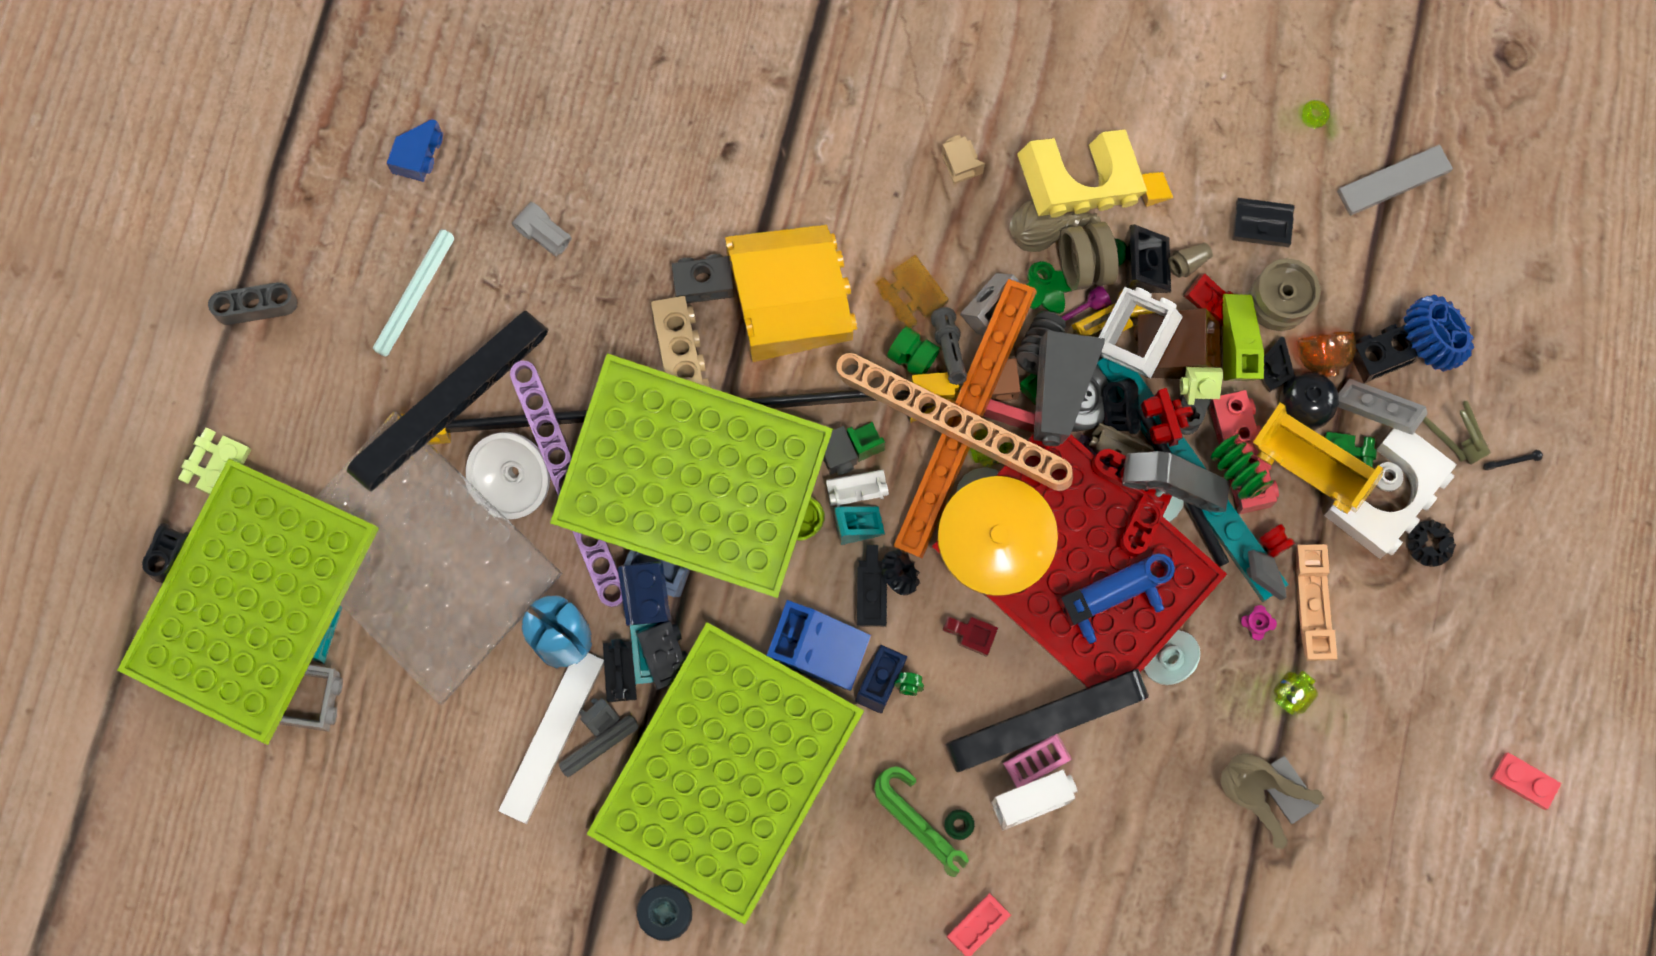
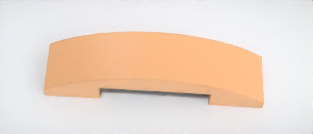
M1327 544L1297 545L1298 612L1306 661L1338 659L1335 630H1332L1327 578L1330 573Z

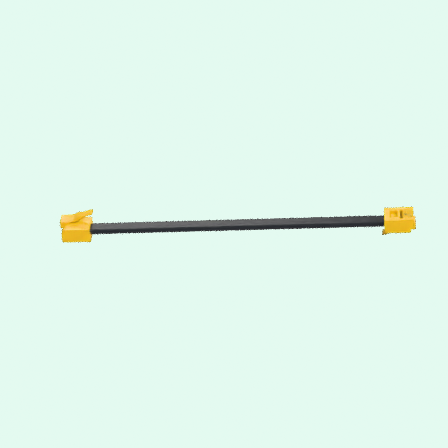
M948 372L912 375V383L955 404L959 394V384L955 385L949 382ZM858 390L743 398L770 408L878 401ZM901 390L896 394L895 399H907L910 392ZM926 403L923 406H932L934 404ZM936 406L927 409L924 414L932 413ZM588 410L554 413L559 425L584 423ZM526 415L453 420L426 445L451 443V433L520 428L530 427ZM910 418V423L917 421L913 418ZM547 422V423H543L541 426H547V425H553V424Z

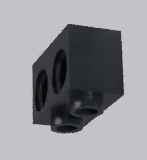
M1393 324L1384 328L1381 331V335L1373 338L1371 335H1366L1355 341L1356 345L1349 354L1363 383L1417 362L1419 359L1418 352L1412 348L1411 341L1406 338L1408 332L1404 330L1405 325L1398 327L1397 324ZM1392 341L1400 342L1403 346V351L1394 349ZM1365 352H1373L1377 356V361H1370L1366 357Z

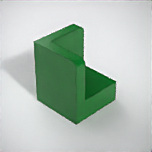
M873 422L856 430L852 426L846 429L858 457V462L885 450L886 442L883 437L880 438Z

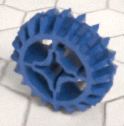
M1435 294L1427 295L1415 301L1406 310V316L1403 318L1406 323L1404 330L1408 332L1406 338L1411 341L1412 348L1418 352V358L1422 357L1426 365L1431 364L1434 370L1440 369L1444 372L1458 368L1472 356L1471 350L1474 349V345L1471 341L1474 337L1469 332L1471 327L1466 324V318L1462 317L1460 309L1454 308L1452 301L1447 302L1443 296L1438 297Z

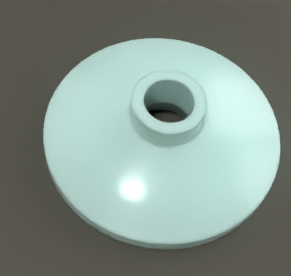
M1178 630L1144 668L1146 674L1151 680L1162 685H1172L1185 680L1195 671L1199 663V644L1192 635Z

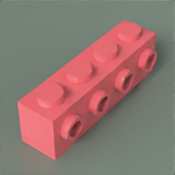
M1246 390L1221 395L1220 399H1211L1208 408L1218 444L1220 445L1228 438L1240 434L1235 443L1246 442L1247 445L1242 450V453L1252 451L1253 456L1249 462L1259 461L1261 464L1255 471L1258 473L1266 470L1267 474L1262 481H1271L1269 473L1271 465L1257 457L1259 451L1255 449L1253 444L1262 430L1260 425L1256 426L1253 415L1256 414V408L1253 399L1248 398ZM1235 479L1229 480L1239 515L1271 508L1279 497V489L1274 480L1272 486L1256 497L1240 500L1238 493L1241 489L1233 490L1231 484Z

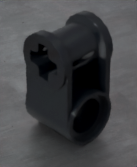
M1124 377L1105 386L1103 390L1104 425L1111 426L1117 431H1129L1130 434H1137L1141 427V419L1137 413L1139 410V390L1133 379ZM1118 386L1123 389L1124 398L1119 396L1117 392Z
M160 524L142 561L145 573L156 582L163 583L189 532L181 533L171 529L169 524ZM165 561L164 568L160 572L155 573L153 571L155 564Z

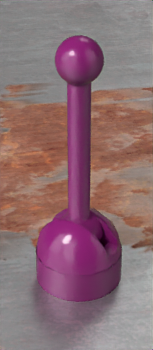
M1097 286L1089 292L1087 303L1067 313L1062 318L1067 321L1089 307L1094 310H1102L1112 305L1111 299L1103 286Z

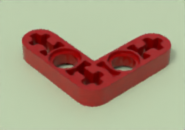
M1103 449L1092 460L1094 472L1098 476L1140 497L1120 539V547L1125 554L1132 557L1138 556L1149 547L1172 495L1166 493L1157 497L1155 489L1143 490L1123 486L1124 467L1117 477L1115 473L1118 470L1113 467H1109L1107 470L1103 469V462L1100 459L1103 460L1107 456L1111 459L1110 464L1118 468L1121 463L1125 465L1126 456L1112 449ZM1147 508L1153 511L1155 516L1153 523L1146 524L1141 521L1139 516L1141 509ZM1138 529L1144 530L1138 539V543L1141 546H1137L1135 549L1131 548L1132 542L1128 538L1134 537Z

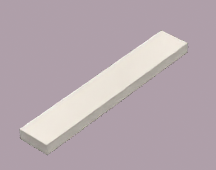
M588 653L578 664L568 666L500 806L499 812L522 823H528L580 715L579 711L583 709L604 665L603 659Z

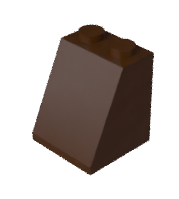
M1206 308L1178 311L1183 317L1151 378L1181 379V377H1185L1186 367L1221 368V324ZM1157 313L1138 315V324L1134 327L1135 339L1138 342V352H1135V355L1142 358L1145 357L1165 318L1164 316Z

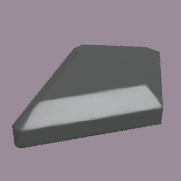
M1255 550L1249 551L1250 567L1246 569L1247 575L1279 600L1287 598L1286 588L1275 559L1270 555Z

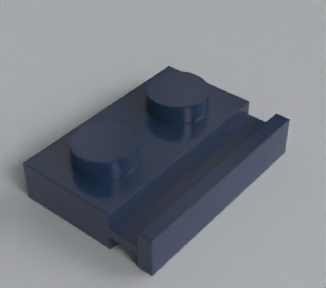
M663 561L619 566L618 573L626 626L668 622L671 620Z

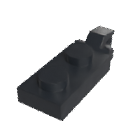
M866 545V560H859V567H857V627H887V582L882 572V561H878V545Z

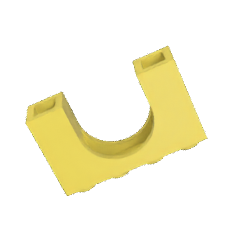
M1126 129L1102 132L1089 144L1099 174L1098 187L1084 186L1076 182L1068 174L1063 165L1055 138L1030 141L1017 155L1038 216L1050 215L1052 218H1055L1067 212L1074 211L1075 214H1082L1098 208L1099 211H1104L1116 205H1122L1123 208L1137 204L1138 199L1147 192Z

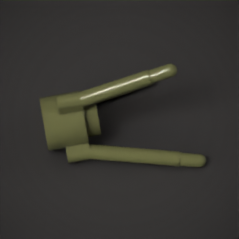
M1468 401L1463 402L1465 410H1461L1460 415L1471 438L1461 443L1464 448L1462 450L1427 417L1423 419V422L1457 454L1461 462L1467 459L1470 464H1473L1491 454Z

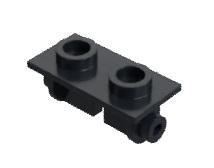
M614 639L611 640V643H603L607 703L637 700L632 642Z

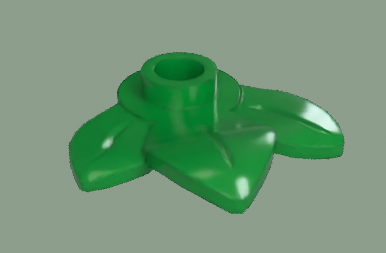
M1045 261L1032 264L1027 272L1029 282L1026 285L1035 288L1037 292L1030 308L1034 310L1042 304L1046 310L1062 314L1065 309L1064 293L1072 291L1065 280L1063 271L1055 270L1050 263Z

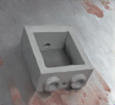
M309 665L304 676L327 679L320 720L283 716L279 725L329 732L330 725H334L337 718V707H334L336 695L341 694L343 678L340 677V673L335 669Z

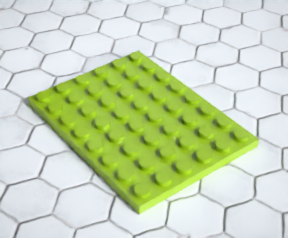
M607 353L550 524L778 598L833 428Z
M228 459L117 671L268 745L379 528L245 465Z
M707 622L588 830L587 835L746 925L864 710Z

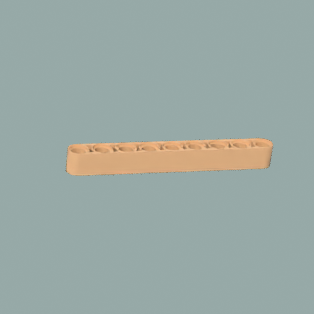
M846 353L838 359L836 364L837 371L846 385L1053 490L1064 491L1071 486L1073 481L1072 467L1065 459L856 354ZM849 365L859 366L857 372L852 375L844 373ZM876 377L884 379L883 384L878 388L869 386L872 379ZM901 390L910 392L909 397L904 401L895 399L896 394ZM926 403L936 405L935 410L930 414L921 412L922 406ZM952 416H958L962 419L961 423L956 427H950L946 424L947 420ZM978 429H984L988 432V435L983 440H975L972 437L973 433ZM1005 442L1014 445L1012 452L1007 454L1001 453L998 449ZM1035 455L1041 459L1040 463L1035 467H1029L1025 464V460L1029 456ZM1056 469H1063L1068 473L1066 478L1060 481L1054 480L1051 474Z

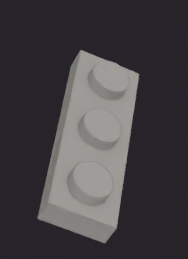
M1350 378L1338 393L1339 408L1413 435L1427 415L1426 406Z

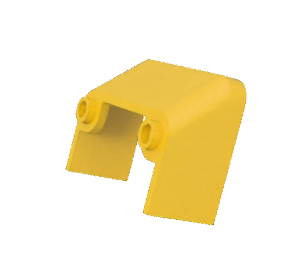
M1279 403L1253 442L1255 449L1259 451L1257 454L1258 458L1271 466L1276 462L1335 500L1332 505L1345 514H1348L1350 510L1356 513L1383 476V467L1378 465L1376 469L1368 466L1288 415L1286 407L1282 403Z

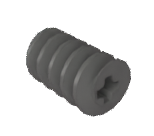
M1041 311L1036 314L1015 353L1018 364L1027 372L1038 375L1040 339L1047 330L1065 333L1066 322L1061 316L1050 311Z

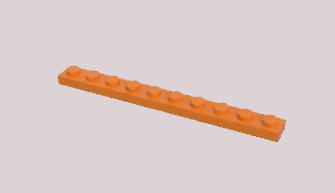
M1011 279L1007 280L967 373V379L963 383L955 401L956 405L983 418L1037 292L1035 288ZM952 416L947 420L946 424L950 427H956L961 423L962 419L958 416ZM977 430L973 433V438L975 437ZM943 433L941 434L893 547L923 559L970 447Z

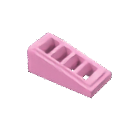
M1056 734L1003 764L1016 787L1019 788L1069 762L1072 758L1061 738ZM1051 743L1060 757L1058 761H1055L1047 747ZM1042 750L1050 764L1049 766H1044L1037 751ZM1026 757H1032L1039 770L1038 772H1033ZM1019 761L1028 775L1026 779H1023L1015 765Z

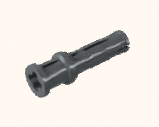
M943 307L931 314V323L936 328L935 340L942 347L948 380L951 384L958 385L964 383L967 379L958 343L961 333L955 325V311L951 308Z

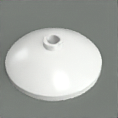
M498 432L485 437L474 446L466 464V481L472 497L481 508L496 517L503 519L525 517L534 512L547 496L550 486V475L541 452L531 440L522 435L512 432ZM513 467L518 469V476L513 473Z

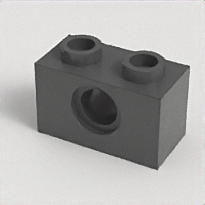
M713 254L702 260L683 258L678 260V263H672L676 297L685 296L686 304L734 298L729 256L723 257L721 254ZM701 273H706L710 276L706 282H698L695 278Z

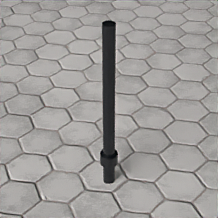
M1140 409L1137 413L1147 430L1145 434L1151 444L1153 442L1149 429L1157 424L1153 417L1145 418L1142 409ZM1167 443L1154 444L1158 452L1172 454ZM1185 502L1217 565L1221 567L1229 563L1202 509Z

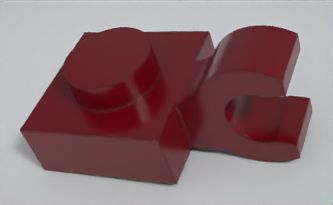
M948 617L942 631L962 637L959 646L987 657L998 627L970 617L968 624Z

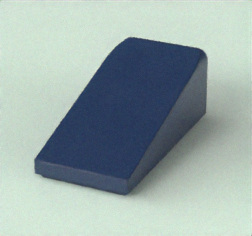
M880 645L855 702L882 714L895 687V680L899 678V674L907 660V656Z

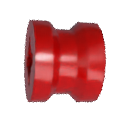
M1283 524L1276 526L1258 539L1259 543L1268 549V555L1273 558L1296 544L1292 538H1288L1285 534Z

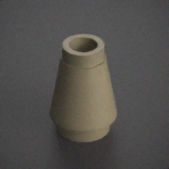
M1207 243L1173 252V255L1168 259L1169 267L1176 277H1188L1207 262L1208 259L1212 258L1213 253Z

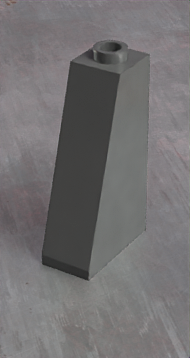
M1047 330L1040 339L1034 440L1042 441L1046 446H1059L1071 435L1104 347L1105 338Z

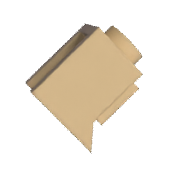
M958 135L949 138L943 144L941 155L954 184L984 173L985 163L978 160L971 140L967 141L965 136L961 137Z

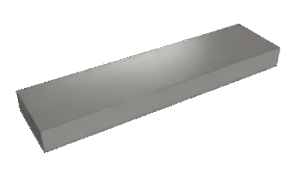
M1437 145L1343 186L1337 192L1349 215L1352 216L1448 174L1453 168L1441 146Z

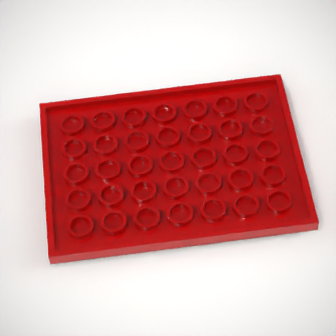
M1033 434L1027 441L1070 463L1073 473L1071 486L1064 491L1053 490L1006 465L996 476L1020 480L1030 485L1043 496L1053 512L1057 525L1058 540L1056 552L1047 571L1030 587L1010 595H983L1085 687H1090L1134 669H1139L1141 673L1225 578L1227 573L1164 517H1162L1145 552L1133 557L1125 554L1120 547V539L1140 497L1098 476L1092 469V460L1095 455L1073 435H1070L1059 446H1046L1042 441L1034 440ZM1035 455L1029 456L1025 460V464L1029 467H1035L1040 463L1041 459ZM1103 463L1102 468L1107 470L1108 467ZM1056 469L1052 472L1051 477L1054 480L1060 481L1065 479L1068 473L1063 469ZM1147 508L1141 509L1139 514L1141 521L1146 524L1153 523L1155 518L1153 511ZM1138 529L1134 537L1128 538L1132 542L1131 548L1135 549L1137 546H1141L1138 543V539L1144 530ZM937 540L931 548L940 555ZM1164 554L1170 557L1175 567L1174 575L1169 581L1156 587L1162 599L1164 610L1158 613L1155 612L1145 592L1088 618L1097 639L1096 642L1091 644L1083 636L1078 624L1069 625L1057 599L1152 555ZM1159 562L1151 564L1150 570L1153 576L1161 578L1164 574L1163 565Z

